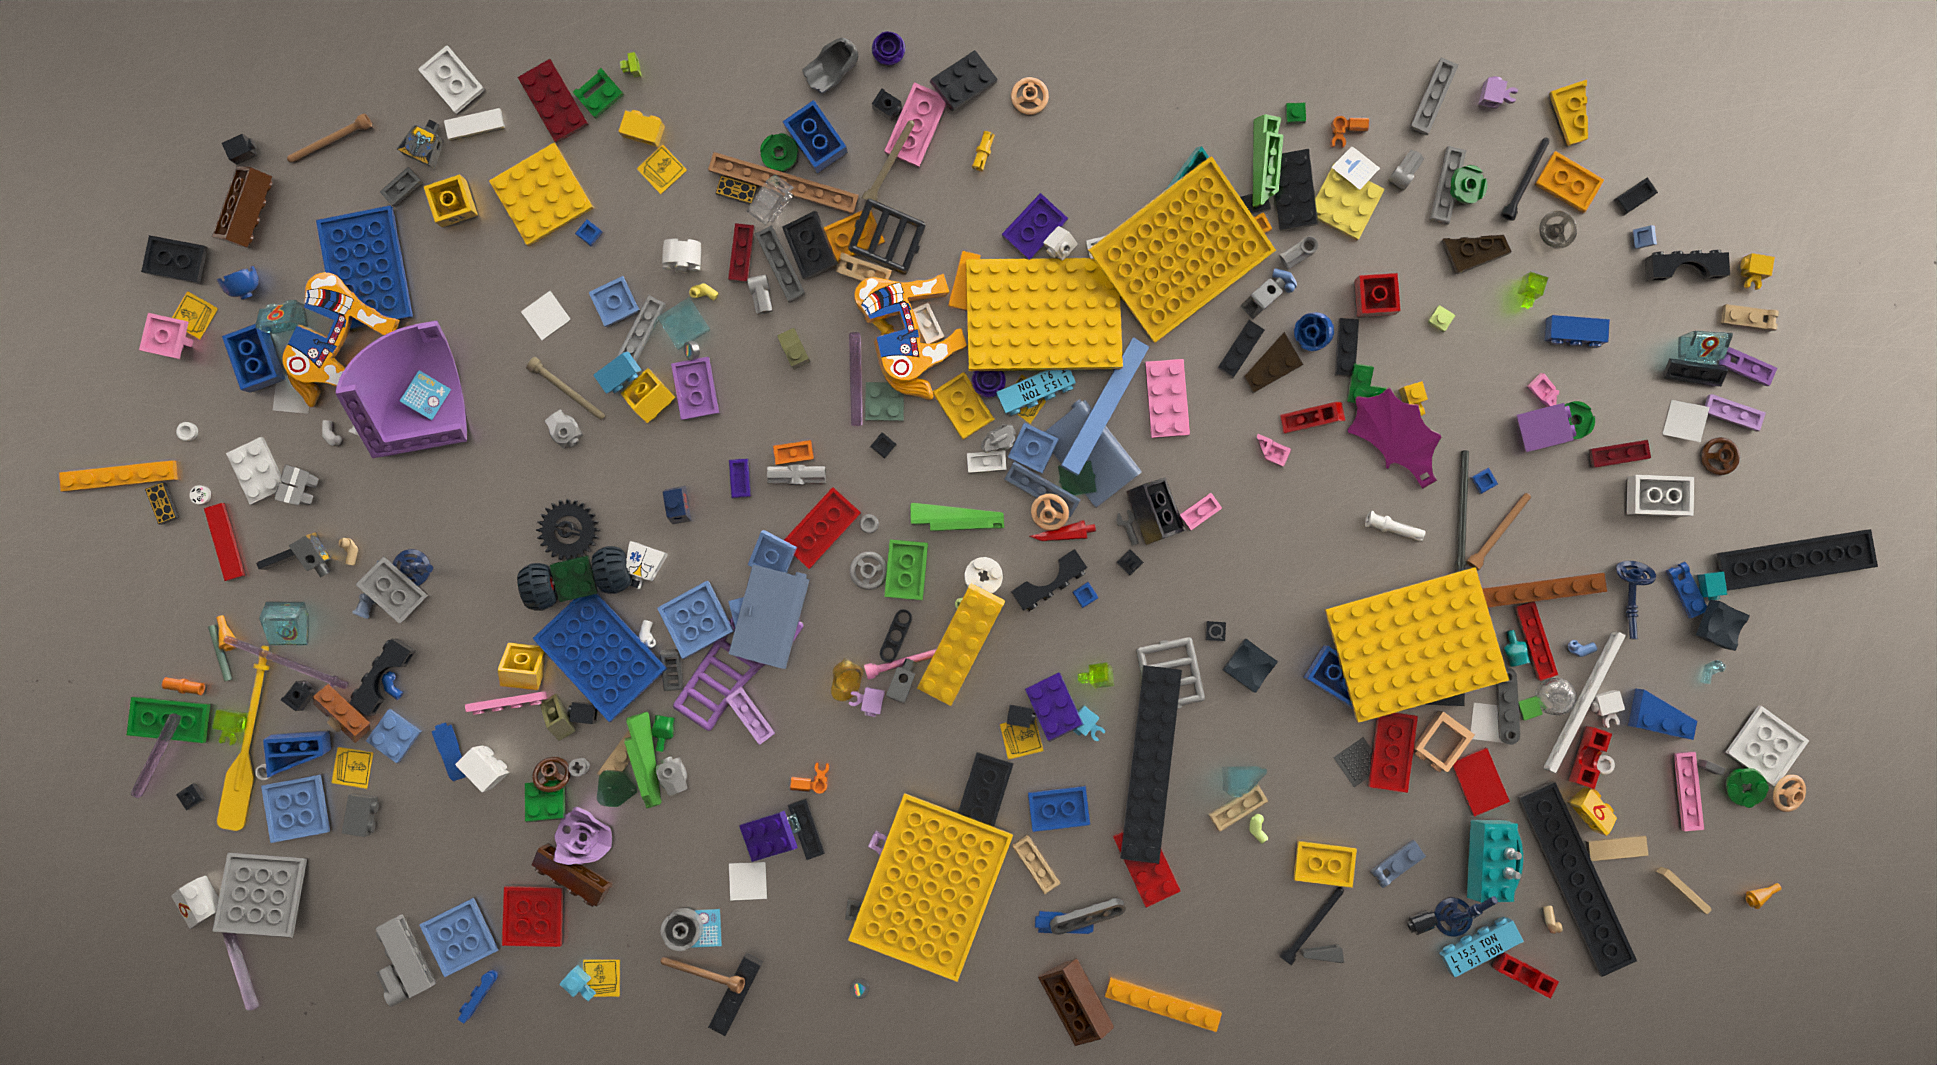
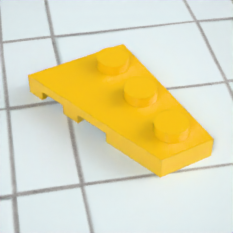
M1587 79L1549 93L1567 146L1588 139V116L1586 115Z

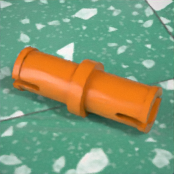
M165 677L162 681L163 689L178 691L180 694L192 693L202 695L205 690L204 683L191 682L184 678L179 680Z

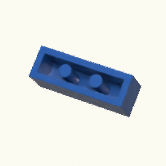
M1551 315L1546 318L1545 341H1551L1553 345H1562L1563 342L1570 343V346L1589 344V347L1599 348L1609 341L1610 319Z

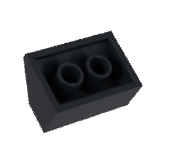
M1166 477L1126 491L1146 545L1186 531Z

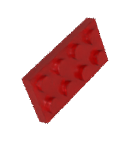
M832 487L784 541L797 547L794 556L810 569L857 519L861 512Z
M1395 712L1377 717L1368 787L1408 793L1418 716Z
M1123 831L1113 836L1120 852ZM1162 849L1159 864L1123 859L1146 908L1181 892Z

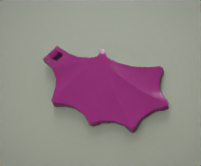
M1390 387L1377 396L1369 398L1357 396L1355 400L1357 415L1352 425L1348 428V433L1371 442L1379 449L1386 459V469H1389L1392 463L1406 467L1415 476L1422 489L1436 482L1437 479L1433 474L1432 456L1442 436L1425 425L1421 418L1419 405L1402 402L1394 395ZM1427 472L1429 477L1422 480L1420 476Z

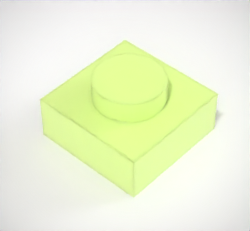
M1439 305L1428 320V323L1445 332L1455 315Z

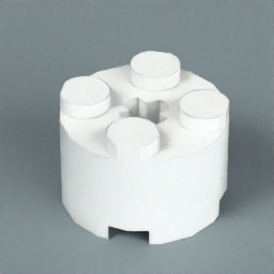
M678 239L664 240L662 268H675V272L686 273L687 269L690 271H700L701 243L690 239L687 242L678 241Z
M980 557L971 561L964 574L967 587L972 583L991 594L998 590L1003 580L1002 569L999 564L987 557ZM983 571L987 572L988 581L984 580V582H981L978 574L980 572L983 573Z

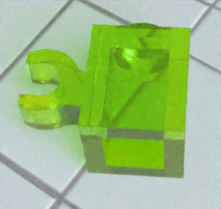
M1531 271L1523 276L1518 290V294L1524 296L1521 307L1529 309V307L1533 306L1534 300L1543 296L1549 277Z
M1108 662L1090 664L1089 672L1078 673V681L1081 684L1090 683L1095 688L1114 686L1113 667Z
M229 709L216 710L212 729L222 730L219 743H225L226 737H229V745H235L237 738L234 733L243 732V729H245L247 713Z

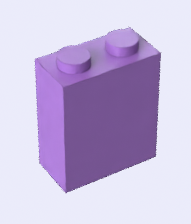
M1564 403L1517 415L1526 452L1574 441L1573 437L1577 435L1574 425L1569 424L1568 418L1572 417L1569 406L1565 407Z

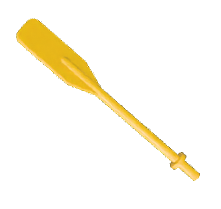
M261 646L259 661L253 665V668L257 669L242 748L226 772L217 824L222 829L238 831L244 828L254 782L249 749L265 670L270 669V666L266 665L270 646Z

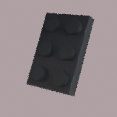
M976 50L931 78L930 83L953 112L997 83L998 79Z
M813 211L782 226L803 279L806 280L838 264L817 211Z
M149 235L141 272L200 284L208 247Z

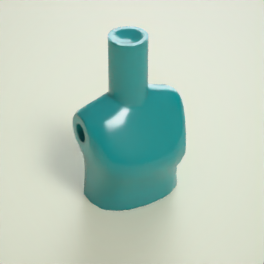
M1514 630L1506 631L1510 643L1504 647V652L1509 660L1510 667L1529 663L1526 643L1524 641H1517Z

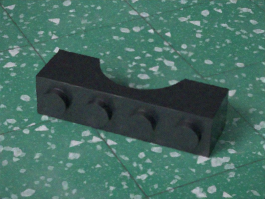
M1695 250L1689 254H1683V251H1673L1671 254H1664L1663 251H1658L1645 258L1646 281H1665L1673 277L1675 270L1680 265L1694 267L1699 271L1703 279H1723L1730 275L1729 252H1722V250H1711L1709 253Z
M1075 549L1058 560L1059 572L1052 583L1046 586H1036L1026 581L1011 591V594L1023 611L1027 609L1030 612L1038 606L1036 602L1042 598L1046 601L1054 595L1052 591L1058 587L1062 590L1070 585L1068 582L1070 579L1075 577L1077 580L1086 574L1084 570L1088 567Z
M398 638L386 641L382 647L383 652L380 657L377 656L374 659L372 669L361 679V686L359 689H355L350 696L351 701L349 704L366 716H374L385 700L380 691L382 675L392 667H406L416 653V650Z
M749 953L744 955L734 975L745 979L744 988L740 993L732 992L730 988L727 989L708 1028L723 1036L727 1035L764 961Z

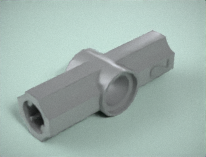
M805 465L767 467L768 484L788 483V485L826 483V467H805Z

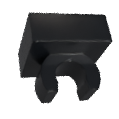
M1129 549L1116 563L1130 576L1144 562Z
M196 783L189 785L176 794L186 811L205 800Z

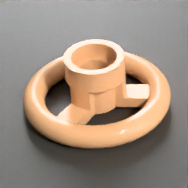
M1032 77L1018 81L1011 92V100L1014 107L1019 112L1027 115L1037 114L1042 111L1049 99L1045 84ZM1028 83L1023 89L1022 96L1017 98L1018 89ZM1034 84L1039 86L1043 92L1042 101L1037 98L1038 90ZM1032 93L1033 96L1028 97L1027 94ZM1027 101L1035 103L1038 107L1026 109L1020 104Z
M1044 494L1033 502L1031 515L1034 522L1040 528L1057 530L1067 522L1069 510L1066 502L1061 497L1054 494ZM1050 500L1058 502L1063 509V513L1056 511L1051 506ZM1044 501L1045 508L1041 511L1038 518L1037 507ZM1055 518L1061 519L1057 524H1045L1052 523L1055 520Z
M1787 775L1778 781L1773 791V801L1779 810L1791 812L1802 804L1806 795V786L1803 779L1797 775ZM1788 781H1795L1791 787L1782 789L1783 785ZM1779 794L1787 798V806L1780 803Z

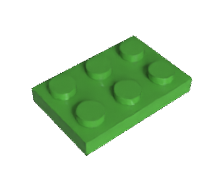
M890 539L884 597L923 600L928 543Z

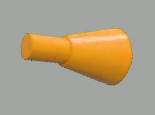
M223 615L216 617L219 626V649L224 651L235 649L239 642L227 626L225 617Z
M1776 883L1768 888L1747 891L1746 902L1750 907L1760 909L1773 894L1781 890V886Z

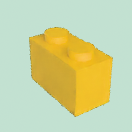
M625 110L619 133L624 138L658 148L665 126L659 117L653 115L646 117L639 111L632 110L629 112Z

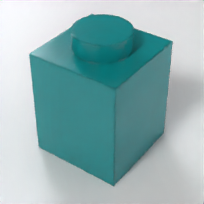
M1724 572L1697 575L1699 591L1702 597H1708V601H1710V599L1719 600L1721 595H1727Z

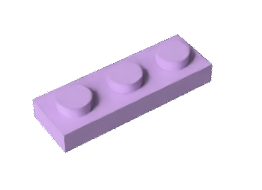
M1713 394L1707 396L1704 405L1710 407L1708 415L1756 432L1760 431L1766 414L1760 410Z
M739 687L725 697L759 745L775 734L742 687Z

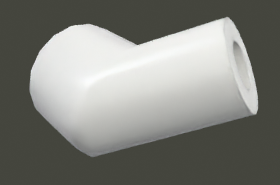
M644 620L639 632V638L648 648H653L656 645V641L650 633L653 622Z

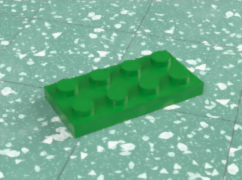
M131 697L126 735L206 743L211 704Z

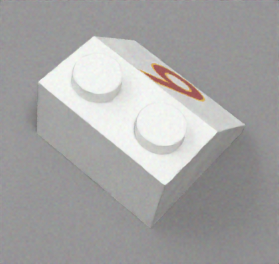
M207 876L191 881L171 895L189 929L216 915L219 897Z

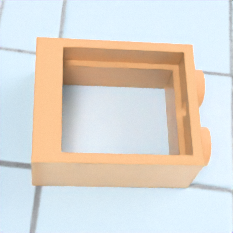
M1438 711L1415 742V755L1423 761L1425 759L1429 760L1432 763L1430 766L1436 771L1449 772L1475 734L1445 712ZM1441 723L1462 737V740L1445 763H1442L1423 749Z

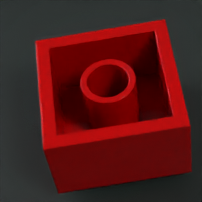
M1398 273L1359 275L1354 280L1357 317L1396 315L1401 311Z

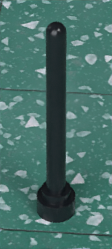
M1549 138L1542 139L1511 203L1504 206L1500 214L1503 218L1510 221L1515 220L1518 214L1517 206L1550 143Z
M1338 887L1291 948L1281 952L1279 956L1288 964L1293 965L1296 961L1295 958L1298 950L1344 893L1342 887Z

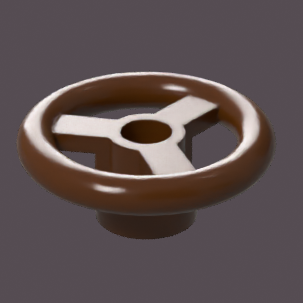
M1717 437L1705 444L1701 458L1703 465L1708 471L1716 475H1726L1737 468L1740 461V452L1737 445L1730 439ZM1724 443L1723 447L1716 453H1708L1714 444ZM1734 457L1733 463L1730 465L1728 462L1732 461ZM1708 459H1715L1720 462L1724 469L1714 468Z
M559 757L543 759L533 770L532 780L534 785L540 791L548 793L562 789L568 783L571 776L568 769L569 764ZM554 763H559L564 767L565 775L558 772ZM541 770L543 777L539 780L538 774ZM557 779L561 781L552 787L544 786L549 780Z

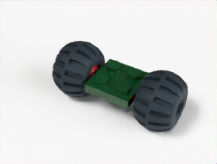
M606 546L593 554L591 562L588 555L552 563L550 567L542 563H531L523 567L517 576V585L522 602L528 609L542 611L555 604L557 597L559 602L598 594V589L604 593L617 594L625 590L631 583V574H629L626 567V554L619 547Z

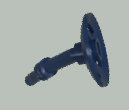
M404 550L393 561V565L396 567L398 561L401 562L400 571L405 575L412 574L413 576L408 578L410 580L415 579L414 583L417 586L423 584L428 579L430 572L433 571V566L430 565L428 557L419 550ZM407 554H415V555H417L418 557H417V558H415V557H406V558H405V555H407Z
M1622 561L1617 565L1616 573L1621 579L1629 583L1628 606H1626V609H1628L1626 613L1628 614L1626 617L1629 619L1630 640L1638 639L1637 617H1639L1636 614L1638 613V610H1636L1638 608L1636 605L1637 585L1644 586L1654 583L1656 573L1644 563ZM1627 567H1633V568H1638V569L1627 570L1626 568H1627Z
M1492 896L1484 902L1470 907L1459 898H1446L1435 908L1434 914L1438 921L1436 927L1447 936H1461L1470 929L1473 919L1482 915L1486 909L1497 904L1498 900L1495 896ZM1448 904L1451 905L1450 907H1448V908L1445 909V911L1443 912V914H1440L1441 911H1442V909H1443L1446 905H1448ZM1458 904L1462 905L1466 911L1462 912L1458 909ZM1440 921H1445L1447 925L1452 927L1451 930H1446ZM1468 921L1466 926L1462 930L1458 931V929L1463 927L1465 922Z

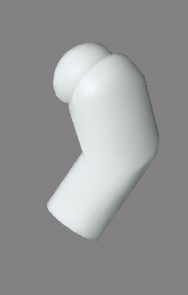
M323 420V439L331 446H339L342 439L341 436H335L332 432L333 421Z

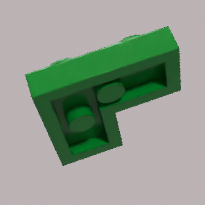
M1354 363L1347 402L1356 403L1357 396L1369 398L1380 395L1387 389V387L1371 385L1374 371L1373 366Z

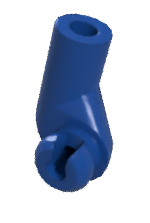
M389 671L386 675L382 676L383 688L385 692L398 700L403 695V692L394 686L393 681L396 676L393 672Z

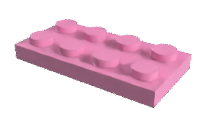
M917 83L913 84L885 148V154L890 155L907 122L912 120L915 125L899 152L897 159L920 168L947 105L938 92Z
M1184 359L1145 362L1151 438L1190 435Z

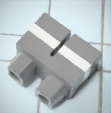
M285 464L280 481L297 487L279 482L274 499L299 505V503L310 505L313 495L303 491L305 485L316 488L319 478L309 474L308 471Z

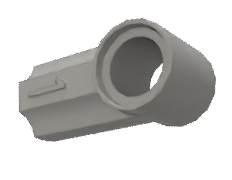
M1410 150L1401 165L1392 173L1389 181L1405 190L1424 160L1422 154Z
M1312 236L1305 237L1301 242L1280 254L1283 264L1290 269L1305 258L1312 256L1318 248V241ZM1304 243H1311L1313 245V250H1306L1304 248Z
M767 275L747 278L750 293L753 295L756 314L772 312Z
M393 964L376 972L384 989L385 1001L390 1007L409 998L408 994H405L402 989L403 983L394 973Z

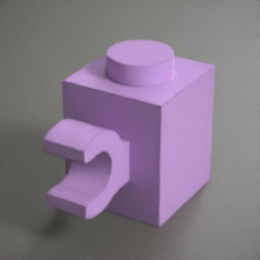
M1497 76L1489 77L1483 83L1479 105L1497 109L1503 101L1513 104L1516 99L1511 98L1509 93L1516 94L1518 89L1511 87L1506 90L1508 81H1504Z
M866 687L864 694H860L857 691L851 692L858 699L856 702L850 701L849 705L857 706L862 703L861 711H865L864 715L876 717V714H881L885 696L884 690Z

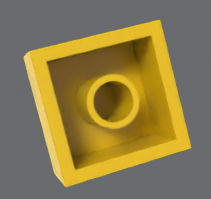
M460 174L423 186L434 221L439 226L445 227L478 216L467 180Z

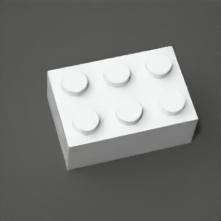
M1633 475L1627 477V515L1694 516V477Z

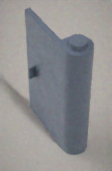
M1079 399L1071 405L1073 409L1045 431L1059 439L1053 454L1061 464L1092 411L1091 406L1086 400L1081 401ZM1106 426L1079 475L1076 476L1068 471L1096 508L1142 472Z
M753 564L729 650L730 655L786 669L810 579H806V574L796 572L795 575Z

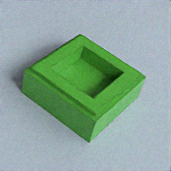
M1537 696L1519 701V711L1522 720L1543 715Z

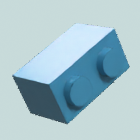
M625 352L593 374V376L606 394L610 392L615 394L624 388L622 384L626 381L630 383L638 378L637 373L641 371V368L631 354Z

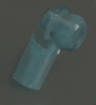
M1715 660L1706 664L1700 682L1710 684L1712 675L1725 671V663Z

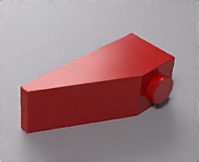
M1342 402L1327 403L1280 415L1284 433L1346 421Z

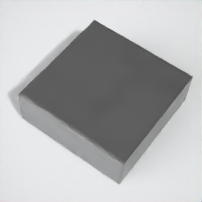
M1700 759L1697 764L1699 768L1713 774L1723 775L1725 768L1706 760Z

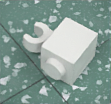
M1612 690L1597 694L1591 703L1592 711L1596 715L1604 716L1602 723L1606 728L1610 727V719H1613L1614 725L1620 724L1616 712L1625 710L1620 691Z

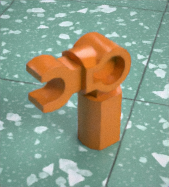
M1337 116L1331 123L1332 134H1334V138L1331 140V147H1335L1336 140L1341 141V148L1345 147L1346 139L1343 134H1345L1346 129L1348 131H1368L1369 118H1349L1347 120L1344 116Z
M816 762L815 771L817 776H814V782H811V779L792 777L790 790L810 792V789L818 794L824 793L827 790L828 777H825V775L829 771V764L826 763L825 770L821 771L818 767L819 763Z

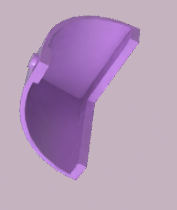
M437 320L407 326L378 338L361 350L343 371L335 394L372 459L467 441L466 413L461 384L453 355ZM418 371L425 373L451 389L432 420L400 402V399Z

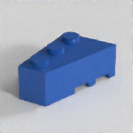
M1635 688L1628 726L1694 740L1697 720L1645 689Z
M330 731L272 734L265 738L263 745L267 778L330 751Z

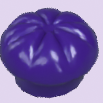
M886 31L880 33L874 39L872 54L879 63L895 65L904 57L905 43L898 34Z
M974 371L972 375V386L983 397L997 396L996 392L1003 390L1006 384V377L1003 371Z

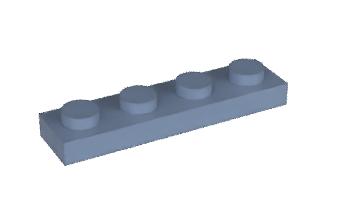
M1015 461L1005 477V480L1036 498L1044 494H1054L1061 497L1068 506L1069 517L1072 516L1081 500ZM1050 500L1051 506L1063 513L1061 505L1054 500Z

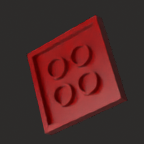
M505 886L502 946L561 947L564 887Z

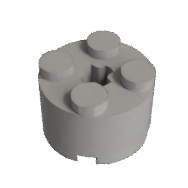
M676 909L664 919L660 930L661 937L666 946L672 950L683 951L689 949L700 939L703 932V922L701 916L692 909ZM680 926L684 927L685 931L683 933L680 932Z

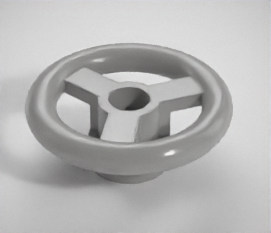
M863 552L853 559L850 565V576L858 587L872 590L881 586L886 580L887 564L879 554ZM871 557L880 564L874 566L872 563H864L862 559ZM857 564L861 567L860 572L864 577L863 583L856 576L855 569ZM867 567L872 568L871 574L865 573ZM882 570L880 579L873 584H869L870 578L877 571Z

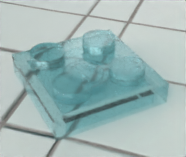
M690 297L657 317L678 350L683 348L685 342L694 341L710 331L709 326Z

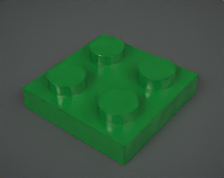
M548 781L544 784V786L552 787L559 784L561 781ZM533 782L525 783V822L565 819V786L556 792L548 793L540 791Z

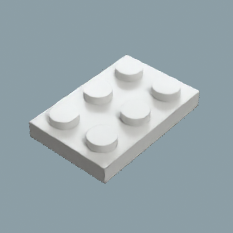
M448 45L418 69L456 114L485 90Z
M259 437L226 453L250 505H255L275 495L279 482L285 484V482L280 481V471L263 437Z

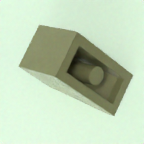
M795 328L777 335L794 370L811 362Z
M557 694L542 701L540 707L546 728L558 741L575 732L573 722H569L570 717L567 716V710Z

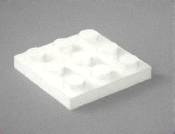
M1758 706L1725 753L1747 769L1753 768L1758 770L1764 776L1766 782L1775 787L1778 781L1788 772L1809 740L1764 707Z

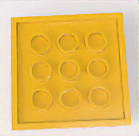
M555 143L550 144L489 180L527 246H531L593 209L588 197Z

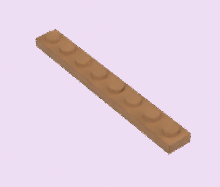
M713 152L708 168L709 172L850 214H854L859 195L716 152ZM777 180L778 182L780 181L783 187H781L780 184H776L775 182H777Z

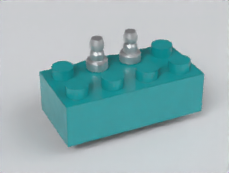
M1471 820L1467 898L1482 903L1495 896L1498 902H1514L1515 891L1523 870V846L1518 832V824L1506 820Z

